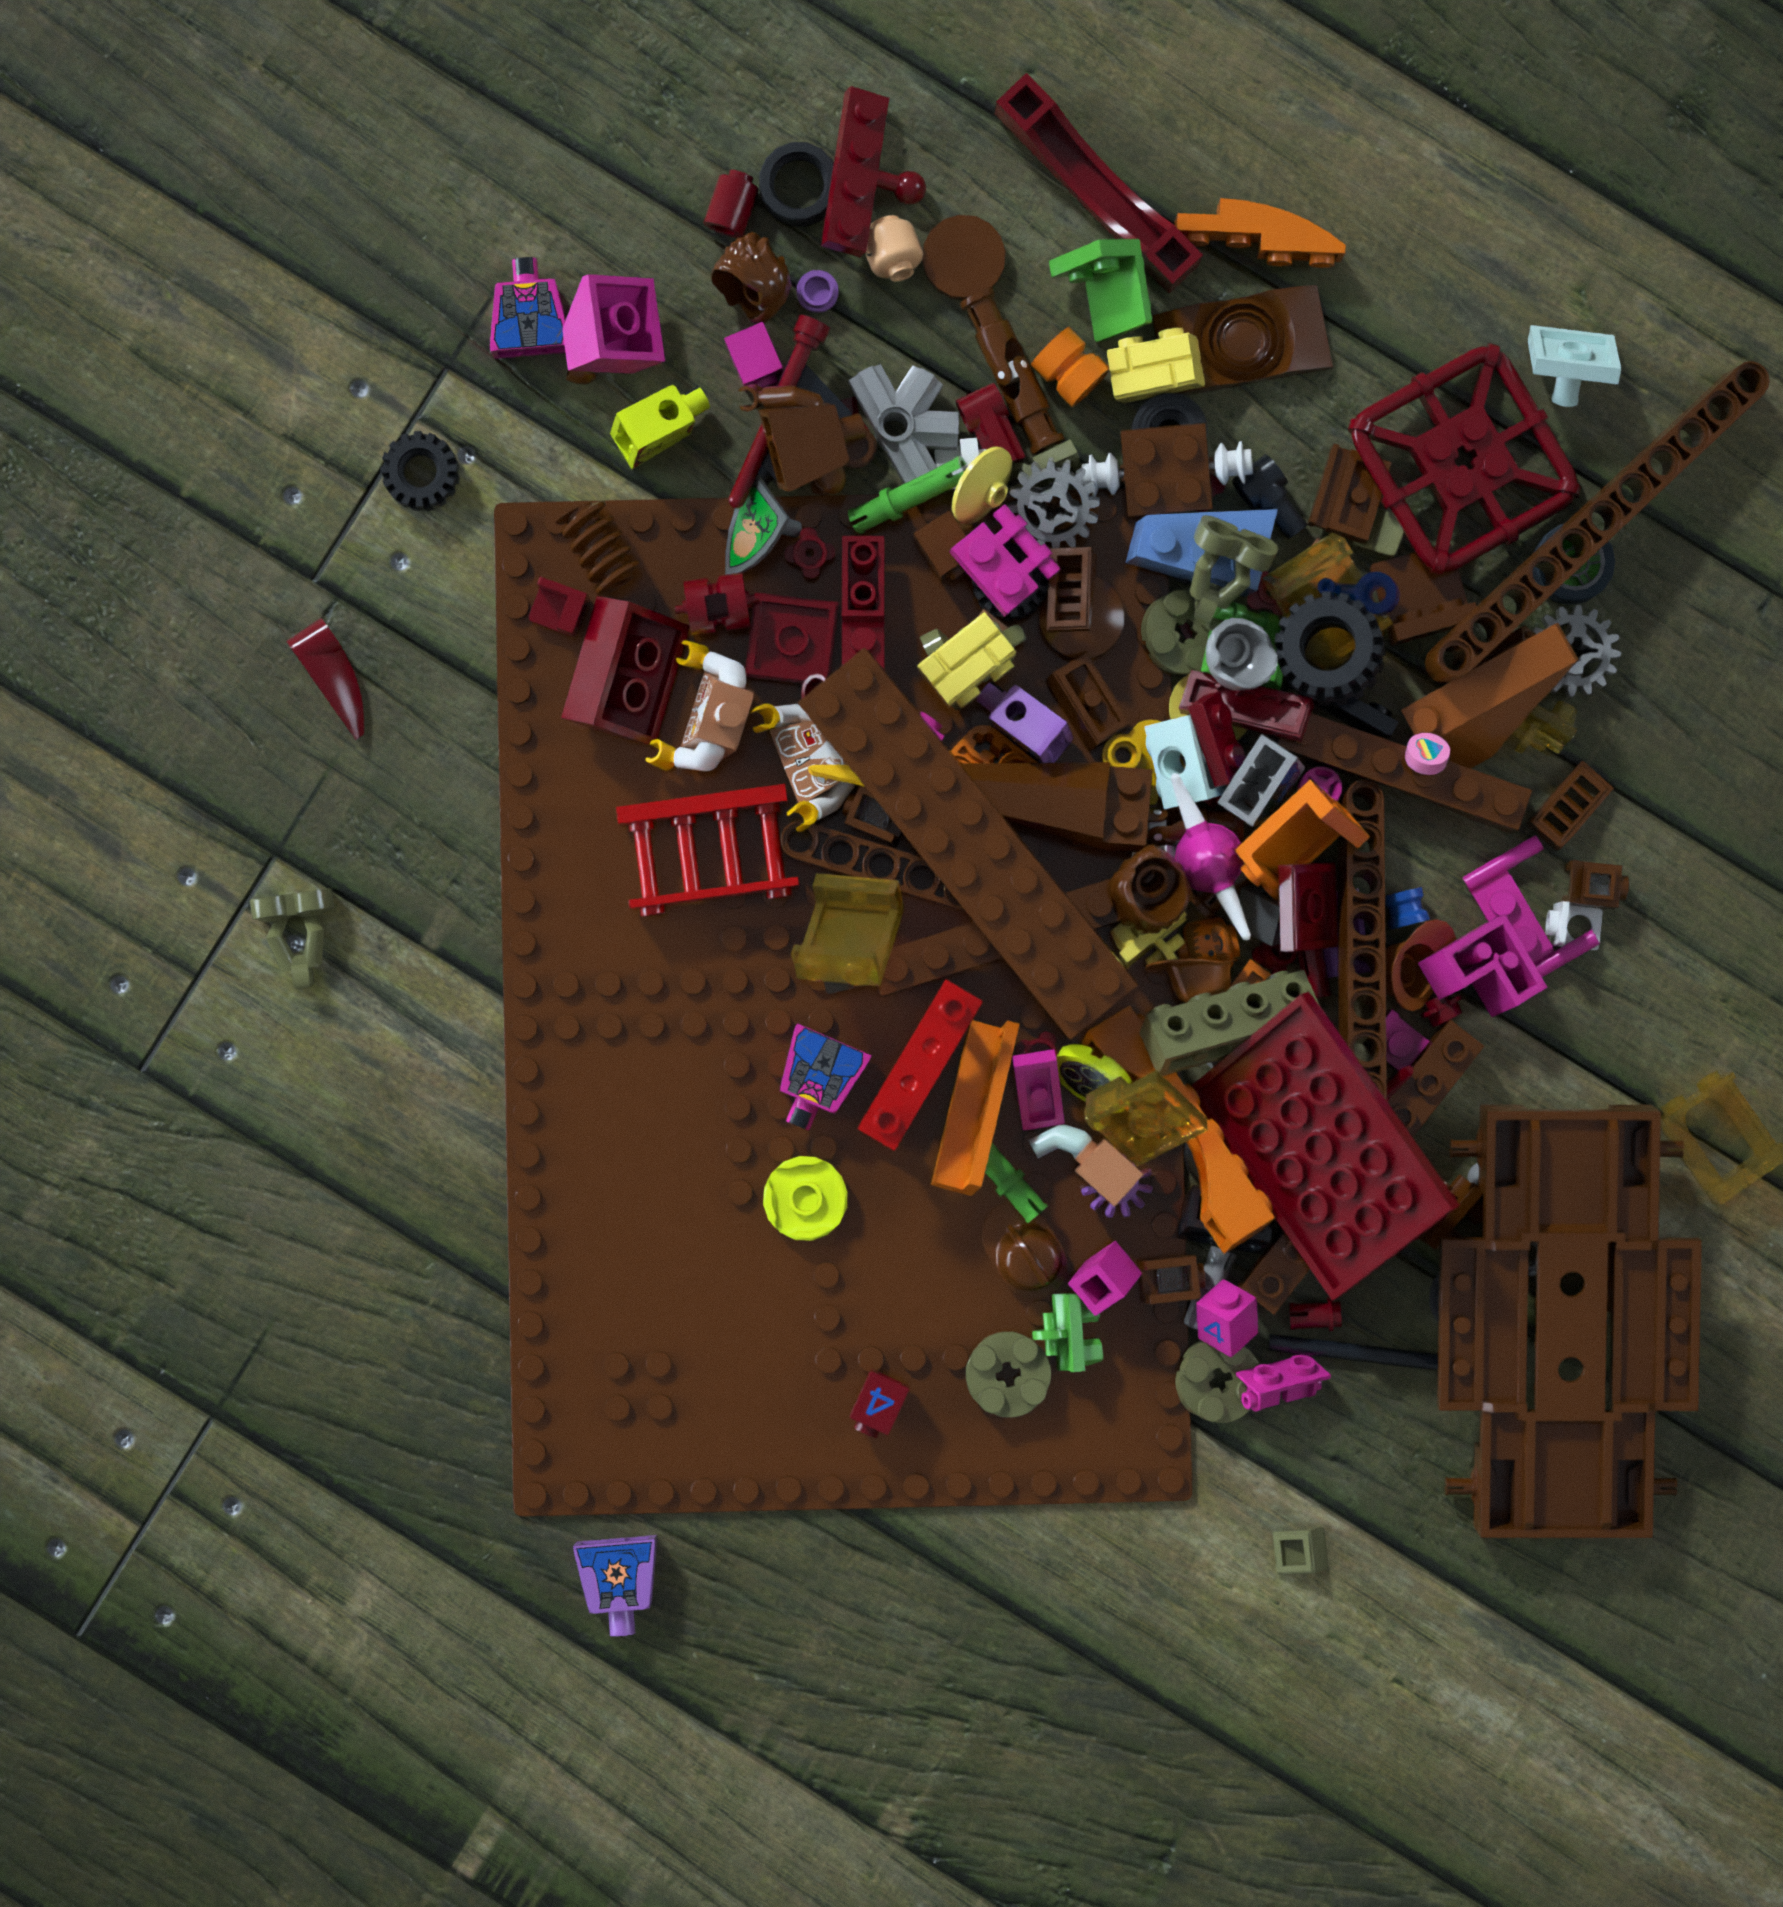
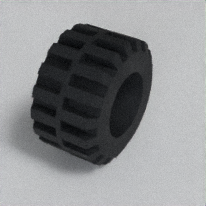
M1331 591L1322 592L1321 598L1315 599L1313 594L1304 597L1306 603L1300 607L1295 603L1289 608L1291 615L1288 618L1283 616L1279 623L1281 628L1280 634L1276 633L1274 643L1277 647L1275 652L1278 655V664L1284 678L1295 692H1299L1302 696L1313 698L1322 706H1329L1330 702H1337L1338 706L1348 704L1346 699L1353 696L1358 700L1364 696L1363 690L1366 687L1372 689L1376 684L1377 680L1375 677L1377 673H1382L1384 667L1383 656H1386L1385 644L1375 616L1366 609L1365 604L1357 599L1354 602L1351 600L1350 595L1341 592L1339 597L1333 596ZM1340 628L1349 632L1355 640V651L1351 659L1344 666L1336 670L1323 671L1312 667L1305 655L1310 639L1321 630Z

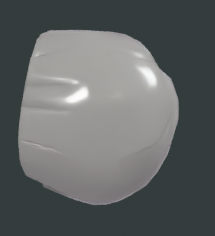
M1243 618L1224 620L1211 632L1206 645V662L1209 671L1214 679L1225 688L1234 691L1255 689L1271 679V675H1274L1277 670L1278 655L1273 648L1269 635L1262 627Z

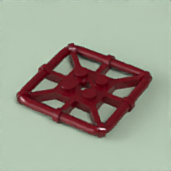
M1488 343L1487 346L1469 350L1428 374L1421 372L1411 378L1410 384L1366 407L1356 418L1350 419L1348 432L1352 434L1351 438L1355 449L1384 497L1381 499V502L1385 509L1390 508L1418 557L1430 568V573L1442 575L1443 572L1459 569L1503 543L1510 545L1519 539V534L1564 510L1574 499L1580 496L1582 486L1578 484L1574 468L1546 422L1549 418L1544 408L1539 410L1511 360L1504 352L1500 351L1499 345ZM1481 364L1470 408L1449 419L1434 394V389ZM1494 368L1525 418L1501 433L1497 432L1484 409ZM1419 398L1435 427L1418 437H1412L1375 426L1373 423ZM1531 429L1560 480L1518 468L1505 443ZM1371 440L1409 451L1423 476L1404 487L1398 488ZM1463 449L1465 453L1469 452L1472 455V469L1468 470L1465 465L1458 467L1455 464L1454 460L1459 456L1457 450ZM1510 482L1554 494V496L1510 520L1504 514L1493 492ZM1428 486L1444 511L1434 549L1405 500ZM1479 501L1495 529L1449 554L1448 550L1458 512Z

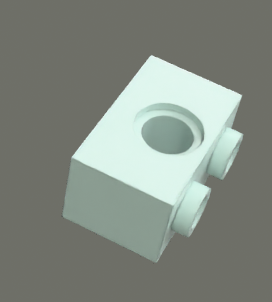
M1191 715L1144 726L1147 735L1146 748L1152 757L1157 777L1156 790L1162 799L1164 809L1179 806L1171 781L1173 773L1179 774L1194 802L1223 795L1227 786H1214ZM1180 754L1185 758V769L1181 765Z

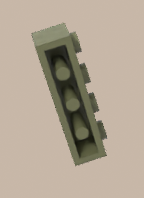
M1304 970L1290 974L1288 971H1280L1272 974L1265 981L1250 985L1249 982H1241L1233 985L1223 993L1212 996L1210 993H1202L1194 996L1187 1003L1174 1007L1171 1004L1157 1006L1146 1014L1139 1033L1158 1077L1224 1059L1300 994L1310 991L1316 1001L1317 998Z

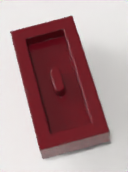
M1218 691L1206 694L1188 706L1215 787L1230 784L1245 760L1244 750L1237 743L1231 725V711L1227 704L1224 703L1221 692Z

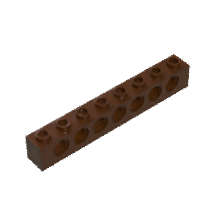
M1448 1020L1439 1026L1429 1039V1043L1411 1064V1067L1414 1069L1413 1075L1387 1101L1412 1138L1485 1047L1452 1020ZM1281 1228L1236 1286L1255 1296L1257 1303L1274 1315L1310 1268Z

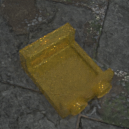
M1333 532L1262 578L1285 618L1291 615L1289 608L1295 603L1299 607L1306 603L1304 597L1313 594L1315 599L1321 598L1322 592L1331 591L1333 596L1339 597L1341 592L1350 595L1352 601L1356 602L1358 599L1365 604L1366 609L1375 616L1382 635L1385 634L1384 629L1393 624L1389 615L1381 611L1349 555L1353 552L1345 538ZM1327 628L1319 631L1310 639L1305 653L1310 661L1321 669L1326 667L1334 668L1344 663L1350 657L1349 652L1355 649V640L1346 630Z
M816 873L812 885L816 905L803 944L794 945L791 952L797 978L814 982L828 981L849 983L856 986H880L904 911L899 881Z

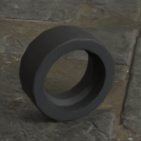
M790 142L777 147L765 159L759 176L760 196L766 210L777 221L789 226L807 227L820 222L826 217L834 165L833 160L822 148L808 142ZM794 160H804L814 164L824 179V190L820 198L813 205L804 209L785 205L777 197L774 189V180L778 171L785 164Z

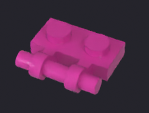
M1006 504L993 514V517L1003 527L998 533L994 535L983 522L951 548L949 552L1004 617L1039 588L1029 576L1031 572L1038 568L1049 580L1060 570V567L1050 557L1053 554L1045 543L1040 545L1025 528L1028 525L1020 514L1015 516ZM1011 539L1028 556L1020 564L1004 547Z

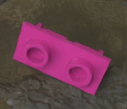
M1294 1355L1285 1360L1260 1364L1254 1368L1236 1372V1376L1247 1385L1246 1392L1242 1393L1241 1396L1242 1404L1246 1409H1252L1255 1412L1279 1405L1281 1392L1282 1399L1285 1402L1315 1396L1322 1387L1321 1381L1331 1379V1374L1309 1355Z

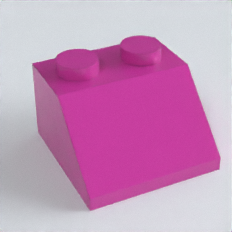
M592 274L583 276L562 328L568 371L634 374L665 362L654 279Z

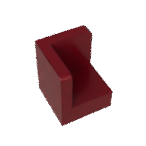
M539 576L537 582L539 590L530 611L529 620L535 624L576 638L590 601L588 594Z

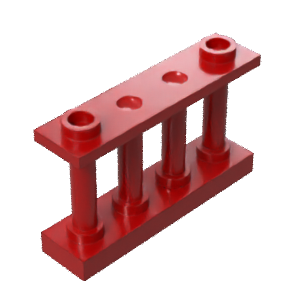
M771 785L616 807L618 824L621 827L628 826L629 833L634 834L642 898L628 900L629 908L631 910L640 909V917L665 914V906L763 892H766L767 899L792 896L791 889L800 887L799 878H785L777 813L781 812L780 805L788 804L786 785ZM755 809V815H760L769 881L743 884L735 819L739 818V810ZM712 814L713 821H718L726 886L701 890L692 825L696 824V816ZM670 820L671 827H676L684 892L659 896L650 830H654L653 822Z
M944 981L857 1128L858 1130L895 1151L980 1008L982 1000L950 981Z

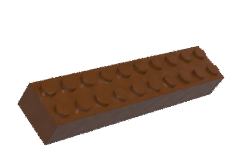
M863 648L797 702L1070 1040L1139 985L869 650Z

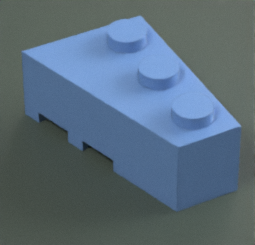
M1278 509L1146 515L1135 523L1126 563L1192 582L1196 562L1205 552L1194 540L1195 530L1203 515L1213 516L1231 523L1240 532L1242 529H1246L1270 539ZM1220 556L1212 568L1211 583L1223 587L1235 578V560ZM1250 568L1251 585L1239 596L1246 597L1258 590L1261 571Z

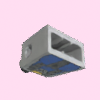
M1261 734L1217 803L1251 826H1256L1265 822L1281 807L1305 767L1298 757Z

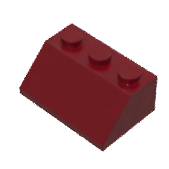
M597 596L561 718L596 731L652 746L650 742L658 737L679 666L676 658H681L684 649L682 641L686 640L690 625L629 601Z

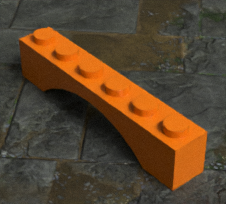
M1129 1005L1088 1030L1081 1044L1094 1049L1091 1055L1099 1059L1103 1055L1114 1059L1125 1069L1131 1078L1133 1090L1146 1096L1157 1105L1180 1130L1192 1152L1199 1174L1201 1190L1200 1220L1223 1254H1226L1264 1230L1275 1218L1271 1213L1273 1211L1271 1202L1261 1190L1256 1191L1247 1178L1248 1170L1242 1159L1238 1155L1230 1153L1223 1142L1224 1135L1219 1125L1213 1119L1208 1120L1200 1109V1099L1195 1090L1189 1084L1184 1085L1176 1072L1161 1077L1157 1076L1139 1033L1145 1017L1142 1014L1136 1015Z

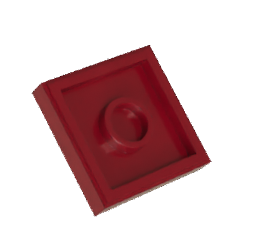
M755 592V594H759L760 602L753 603L745 667L746 678L803 684L813 674L829 677L839 602Z
M1335 862L1279 865L1281 951L1337 947Z

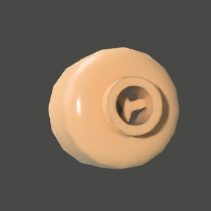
M895 215L881 217L870 224L865 254L872 272L878 277L890 278L893 282L903 281L914 274V269L923 259V250L913 225L909 221L900 219Z

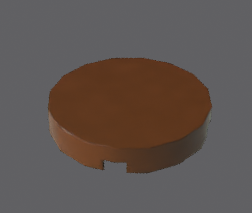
M956 215L942 220L931 229L923 245L922 264L927 280L937 292L951 299L963 300L981 290L993 288L997 285L1004 271L1006 251L1001 236L990 223L977 216Z

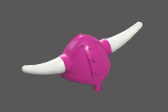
M1173 773L1171 781L1186 828V833L1177 845L1175 860L1183 865L1190 886L1197 891L1213 892L1242 939L1249 940L1251 934L1234 883L1242 871L1240 868L1244 864V861L1235 852V849L1242 843L1234 832L1223 825L1205 821L1179 774Z

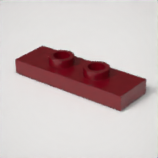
M1191 670L1179 705L1181 714L1190 715L1188 706L1206 694L1220 691L1224 703L1227 704L1231 711L1232 726L1294 741H1303L1314 707L1313 698L1263 686L1252 690L1234 691L1225 688L1211 674Z

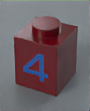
M871 1368L849 1415V1418L856 1421L854 1428L874 1438H877L880 1432L889 1435L910 1386Z

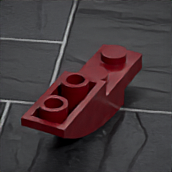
M842 536V665L863 648H866L884 668V536Z

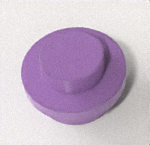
M810 271L804 274L797 284V299L807 311L813 313L825 312L832 308L837 301V282L825 271Z

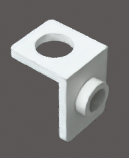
M1566 901L1555 903L1553 910H1548L1545 933L1550 936L1552 946L1562 947L1574 940L1567 930L1569 920L1573 916L1582 915L1590 921L1591 930L1600 943L1603 912L1600 908L1569 905V902ZM1599 945L1592 948L1591 950H1597L1599 948Z

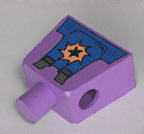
M991 681L983 688L977 698V702L991 712L989 720L993 727L1038 763H1055L1074 740L1068 723L1017 685H1014L1007 693ZM1025 714L1021 720L1013 721L1017 715Z
M657 1535L577 1541L573 1546L589 1613L608 1612L610 1636L635 1634L634 1610L649 1609L652 1604Z

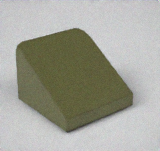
M1377 509L1368 541L1365 544L1353 541L1351 545L1383 559H1393L1404 531L1393 513Z
M1323 1527L1272 1532L1277 1575L1317 1573L1328 1568Z

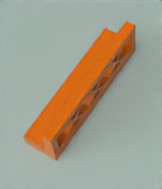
M974 1020L969 1024L931 1185L970 1196L974 1195L982 1187L1019 1023L1007 1020L1001 1028Z

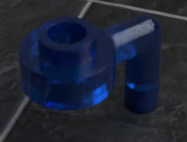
M1370 572L1361 577L1357 584H1340L1329 578H1323L1317 586L1321 594L1322 592L1331 591L1333 596L1339 597L1341 592L1350 595L1352 601H1357L1358 599L1365 604L1366 609L1372 612L1374 616H1383L1390 613L1397 606L1400 597L1399 587L1395 580L1382 572ZM1377 588H1384L1386 592L1385 599L1375 603L1372 598L1373 592Z

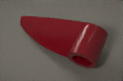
M319 618L286 642L353 738L357 740L364 735V710L360 688L342 646L324 620Z

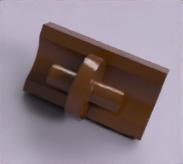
M1460 1174L1450 1185L1443 1180L1460 1206L1418 1238L1434 1250L1436 1248L1440 1249V1237H1462L1454 1227L1463 1217L1474 1225L1483 1221V1198L1481 1197L1483 1194L1479 1191L1477 1184L1469 1182Z

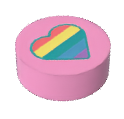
M1419 733L1409 740L1405 752V760L1408 766L1418 773L1425 775L1437 774L1445 769L1450 755V748L1447 742L1438 735Z

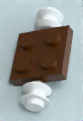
M1206 423L1121 430L1123 465H1120V469L1118 460L1111 453H1108L1105 462L1097 463L1093 455H1089V463L1082 464V467L1086 470L1082 481L1084 483L1094 481L1096 484V488L1092 491V496L1096 497L1098 489L1105 487L1108 488L1111 495H1115L1120 487V478L1121 482H1125L1128 516L1213 509L1211 474L1215 473V469L1216 477L1223 485L1227 484L1230 476H1239L1242 483L1245 484V475L1253 474L1251 449H1243L1242 441H1239L1236 450L1227 451L1224 444L1220 443L1215 451V461L1213 457H1209Z

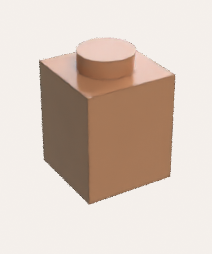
M1102 1139L1098 1145L1091 1140L1075 1158L1080 1164L1075 1169V1172L1113 1206H1116L1144 1175L1105 1139Z

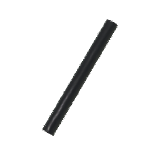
M1269 1334L1268 1351L1428 1370L1438 1369V1353Z

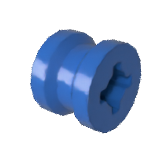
M1422 887L1385 896V907L1388 908L1390 915L1387 921L1389 930L1430 920L1428 911L1423 909L1421 899L1424 896Z

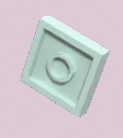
M1530 326L1528 346L1533 374L1556 377L1555 388L1551 397L1552 402L1565 407L1576 406L1582 380L1618 384L1621 365L1614 335Z

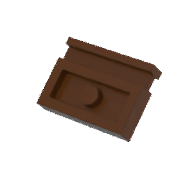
M1334 443L1330 447L1307 526H1316L1325 529V532L1365 544L1369 539L1382 493L1358 452L1353 449L1350 451L1339 447L1340 445ZM1382 459L1389 471L1392 462Z

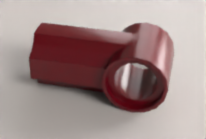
M991 383L955 400L967 430L971 435H975L980 449L987 450L991 447H1002L1010 453L1012 463L1020 462L1026 458L1007 418L1009 417L1007 407L995 383Z

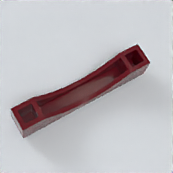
M1027 73L996 101L995 115L1115 239H1140L1144 269L1168 294L1200 265L1203 254L1174 224L1145 203L1103 162L1073 127L1055 101Z

